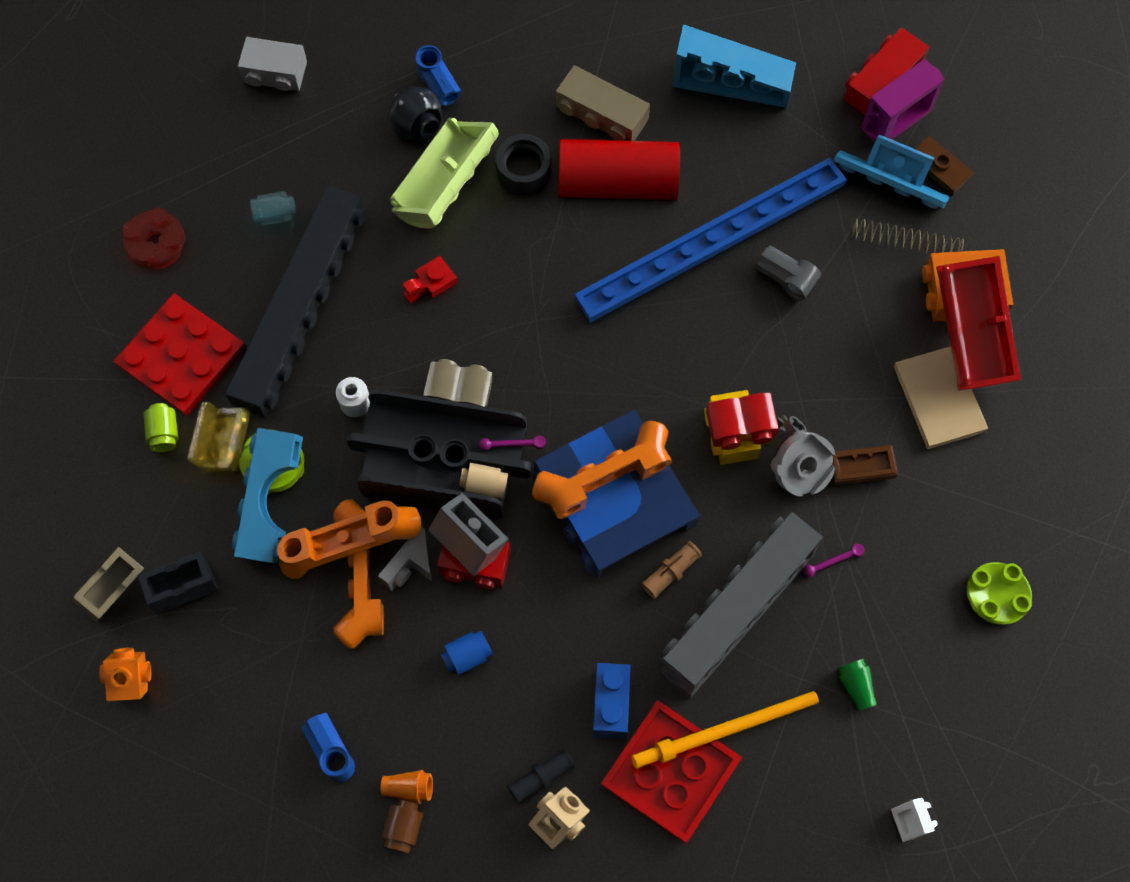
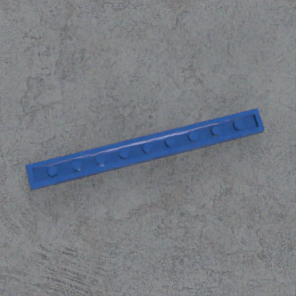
M829 157L575 293V301L591 323L845 186L847 179Z

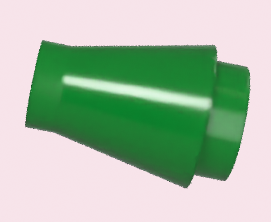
M864 659L838 667L841 674L838 677L855 702L858 711L877 704L874 696L870 666H866Z

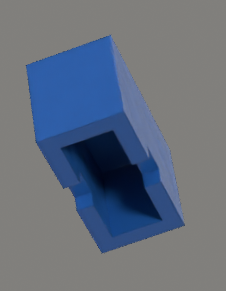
M597 663L593 737L626 739L628 732L631 665Z

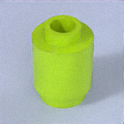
M164 403L151 405L143 413L146 443L150 445V450L153 452L171 451L176 448V442L178 441L175 410Z

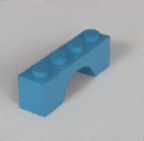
M257 428L256 435L252 436L250 441V453L253 454L251 466L246 468L244 474V485L247 486L245 499H241L238 507V517L241 518L239 531H235L232 539V549L235 550L234 557L279 564L277 546L283 536L286 535V532L272 521L267 510V494L277 477L287 471L298 469L303 441L302 436Z

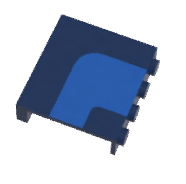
M635 409L535 460L534 473L532 474L534 482L538 473L542 471L571 478L577 475L579 469L588 464L594 463L596 466L606 461V457L617 450L622 449L625 452L633 448L640 427L643 424ZM667 466L662 471L644 480L634 470L585 494L587 496L585 509L562 518V521L566 526L563 530L568 541L572 545L576 543L582 553L579 557L587 572L592 571L598 579L601 577L603 569L682 527L687 531L696 526L700 515L670 466ZM549 505L551 512L557 518L552 506Z

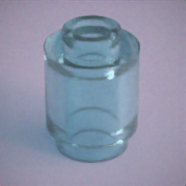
M286 191L257 195V199L250 200L255 223L262 222L263 225L290 221L292 220L291 214H296L294 197L288 196Z

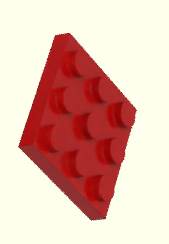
M174 293L113 362L122 371L187 417L247 347L239 338Z
M657 700L602 781L601 786L678 840L687 844L742 757L718 740L678 753L675 759L661 763L659 760L635 768L631 759L632 755L654 748L657 742L666 739L673 741L702 731Z

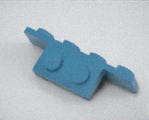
M880 134L867 161L842 150L835 156L834 162L839 163V168L849 173L858 171L867 175L866 179L874 184L882 185L886 183L893 186V190L900 195L906 197L914 195L921 198V202L928 207L937 209L939 206L944 208L949 199L948 195L922 185L934 157Z

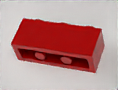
M902 27L894 36L888 35L880 46L881 50L876 55L874 53L870 54L863 64V69L859 73L854 72L845 84L847 91L844 101L864 115L866 114L871 96L926 58L929 46Z

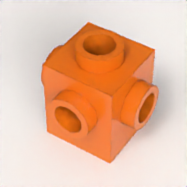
M134 648L115 649L103 661V664L100 666L99 677L101 684H105L106 700L141 699L148 691L147 682L151 680V664L145 660V651L134 652Z

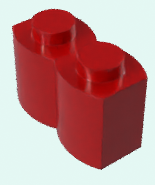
M757 393L740 398H728L707 403L706 414L713 447L731 450L738 448L744 441H753L754 444L759 445L772 441V437L777 436L779 428L771 393Z

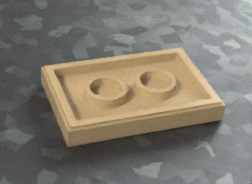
M950 347L895 362L893 367L927 450L979 435L988 430L972 389L958 391Z

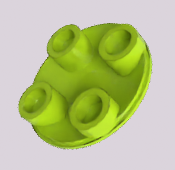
M986 563L978 567L968 580L967 597L973 610L988 622L999 625L1012 624L1022 619L1031 609L1032 591L1030 584L1023 575L1022 569L1014 563Z

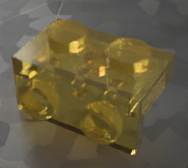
M202 402L189 448L188 461L206 472L237 471L251 412L245 408L218 409L209 402Z

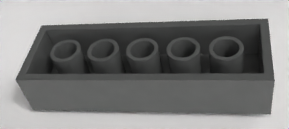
M793 512L785 520L782 517L776 520L768 531L770 534L765 539V543L758 541L747 555L749 558L744 563L745 566L742 567L738 564L726 579L728 582L723 587L724 590L721 592L719 589H716L705 604L707 606L704 608L703 614L699 616L695 613L684 626L685 631L681 635L682 638L679 641L673 638L662 651L660 674L688 698L691 699L814 556L823 536Z

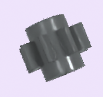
M783 415L781 418H777L779 428L777 436L772 437V441L769 443L778 452L781 445L793 433L799 430L807 432V429L798 418L791 416L787 419Z

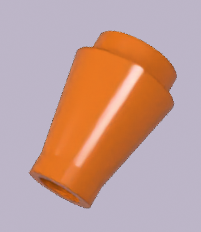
M423 770L382 777V796H390L417 804L431 800L433 793L431 773H424Z

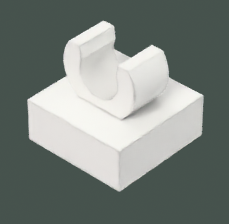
M923 798L911 800L891 809L902 842L934 832V827L938 825L936 820L931 821L927 811L931 805L929 802H924Z

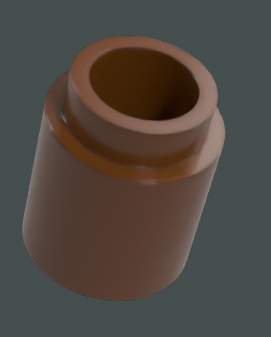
M399 800L397 806L390 805L382 834L384 848L407 854L410 853L411 846L416 844L423 813L417 811L418 804Z

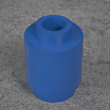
M471 631L444 645L446 652L441 654V657L449 672L456 670L457 674L460 675L486 662V657L493 653L482 631L475 634Z

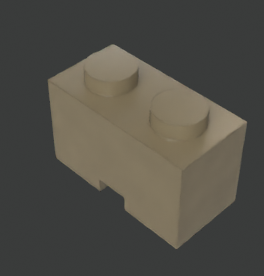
M118 547L75 594L72 602L97 622L138 577V574L143 571L144 567Z

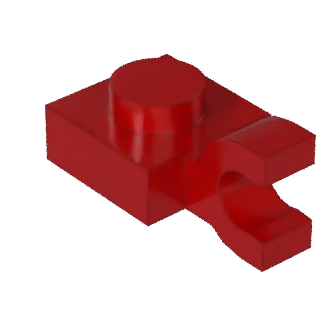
M438 256L415 270L416 278L402 284L405 290L403 296L409 304L427 292L434 298L457 284V276L442 257Z

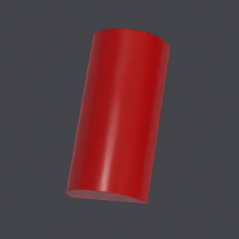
M560 140L559 197L678 200L680 176L679 142Z

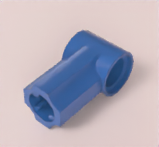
M432 45L422 46L418 49L416 53L418 77L437 95L441 106H448L454 103L461 96V90L444 64L440 50ZM428 62L434 63V65L426 66L424 64Z
M323 713L307 720L301 726V729L316 755L322 771L334 782L342 783L350 779L355 771L354 760L349 755L328 714ZM337 757L345 758V764L341 770L336 772L330 771L332 760Z

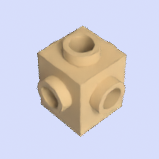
M565 786L556 795L549 792L538 803L536 807L539 811L528 825L554 849L566 837L572 841L584 829L585 825L581 821L590 810Z

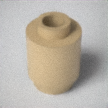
M470 463L469 469L462 468L459 487L465 488V492L503 499L508 473L500 472V468Z

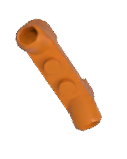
M646 421L640 427L633 448L625 452L622 449L608 455L606 461L596 466L594 463L588 464L579 469L577 475L571 478L542 471L537 475L532 495L536 501L551 505L558 519L573 515L585 509L587 503V496L585 494L634 470L644 480L669 466L672 459L664 448L669 434L668 430L659 422Z
M347 499L336 507L333 512V519L336 523L366 511L353 499ZM370 548L348 556L349 567H354V579H348L349 599H354V607L334 626V635L347 648L355 649L366 636H382L384 634L383 604L380 599H371Z
M385 500L365 506V513L313 531L302 528L283 536L277 546L281 571L291 579H299L309 569L392 540L415 539L421 531L419 512L415 507H397L392 502Z

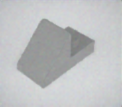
M422 527L415 539H408L378 575L381 584L391 592L397 585L401 587L408 580L412 567L432 581L425 529Z

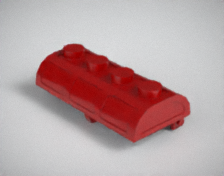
M1000 256L937 266L958 391L1021 380Z

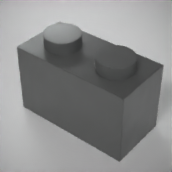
M463 493L440 508L429 528V531L473 576L495 561L508 541V538Z

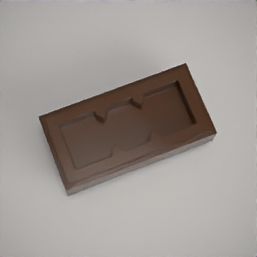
M930 136L915 148V150L934 157L927 175L952 196L974 174L971 169Z
M892 445L835 451V456L832 455V465L835 466L832 477L833 485L894 479L898 476Z

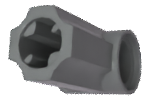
M771 245L765 249L756 264L758 271L780 283L783 290L790 297L799 301H803L821 277L820 270L811 262L806 260H799L798 262Z

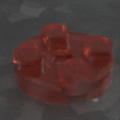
M155 208L140 213L123 227V244L127 254L137 265L150 266L151 269L164 268L174 263L180 257L183 243L186 241L185 232L179 220L174 215L167 213L163 208ZM154 234L161 235L158 238L159 243L154 244L152 241L147 243L150 236Z

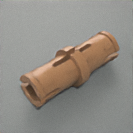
M687 541L669 559L664 558L660 562L661 566L643 581L641 586L649 596L656 599L674 580L679 581L683 577L682 573L698 558H701L702 553L695 544Z

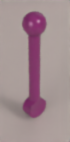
M541 435L536 436L532 440L490 441L488 438H483L479 441V447L484 451L489 450L490 447L534 446L540 450L546 445V439Z
M855 544L848 552L814 566H804L803 574L806 577H812L816 571L852 556L855 558L861 557L865 549L861 544Z

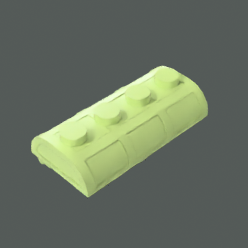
M448 118L391 196V205L394 206L392 212L404 222L415 227L430 229L439 224L445 210L457 199L458 192L462 186L474 175V170L480 161L489 154L490 147L499 135L494 123L457 121L455 118Z

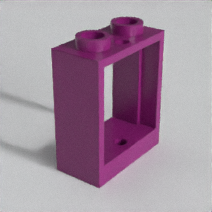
M924 59L871 96L861 129L874 142L879 134L893 140L932 112L945 80L939 69Z

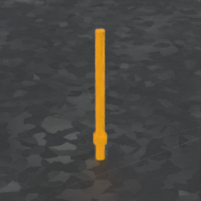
M815 691L673 741L666 739L657 742L654 748L632 755V763L635 768L659 760L661 763L675 759L678 753L819 703L818 696Z

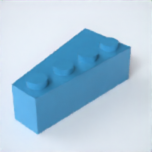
M683 24L676 54L673 87L787 108L796 62Z

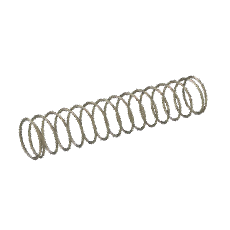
M856 217L855 222H854V226H853V230H852L851 239H853L854 234H855V240L857 239V236H858V233H859V230H860V227H861V224H862L863 220H864L863 241L865 240V237H866L868 228H869V226H870V223L872 222V232H871V240H870L871 243H872V241H873V238H874V235H875V232H876V229H877L879 223H880V232H879V241H878V244H880L882 235H883V233H884V230H885L886 226L888 225V233H887L886 246H888L889 239H890V236H891V234H892V231H893L894 227H896L894 248L896 247V243H897V240H898V237H899V235H900V232H901L902 228H903V243H902V249L904 248V244H905L906 238H907V236H908V233H909V231L911 230L910 251H911V249H912V245H913L914 239H915L916 234H917L918 231H919V244H918V251H917V252H919V250H920V246H921L922 240H923V238H924L926 232H927V245H926V252H925V253H927V251H928V247H929L930 241H931V239H932V237H933L934 234H935L934 253H935V251H936V248H937V245H938V243H939V240H940L941 236H943L942 253L944 252V249H945V246H946V244H947V241H948V239H949L951 236H949V237L947 238L946 242H945L944 235L942 234V235H940V237H939V239H938V241H937L936 233H933L932 236H931V238H930V240H929V233H928V231H926V232L923 234L922 239H921V231H920V230H917L916 233H915V235H914V238H913V230H912V228H910V229L908 230L907 234H906V237H905V228H904V226L901 227V229H900V231H899V233H898V236H897V226H896V225L893 226V228H892V230H891V232H890V235H889V224H888V223L884 226V229H883L882 234H881V222H878V223H877V225H876V227H875V230H874V233H873V220H871V221L869 222V224H868V226H867V229H866V232H865V226H866V221H865V219H862V221H861V223H860V226H859V228H858V231H857L858 218ZM951 237V248H950V252H952L953 247H954V245H955L957 239H959L958 252H960L961 243H962V248H961V252H962V250H963V245H964V238H962L961 241H960V238L957 237L956 240H955L954 243H953V246H952V241H953V240H952V237Z

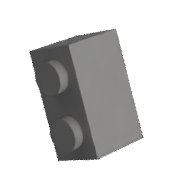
M246 37L238 69L243 82L249 85L270 86L282 91H299L307 59L303 45Z

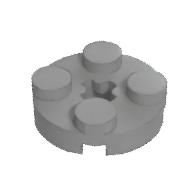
M799 430L793 433L781 445L776 456L771 461V469L775 473L779 485L791 494L803 496L802 494L811 493L813 495L823 490L834 475L835 466L832 465V455L835 456V450L832 444L820 435ZM809 457L807 460L809 467L807 469H800L801 462Z

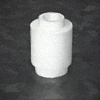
M356 377L342 380L336 388V397L342 412L350 417H360L368 411L370 401L366 384Z

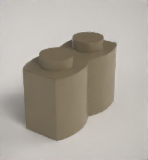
M448 359L431 362L423 396L485 407L488 405L491 391L492 372L487 371V368L475 364L469 367H460L454 361Z

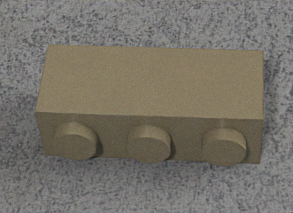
M575 65L556 90V107L568 116L573 115L583 120L589 127L593 129L598 128L608 133L614 140L635 141L649 120V103Z

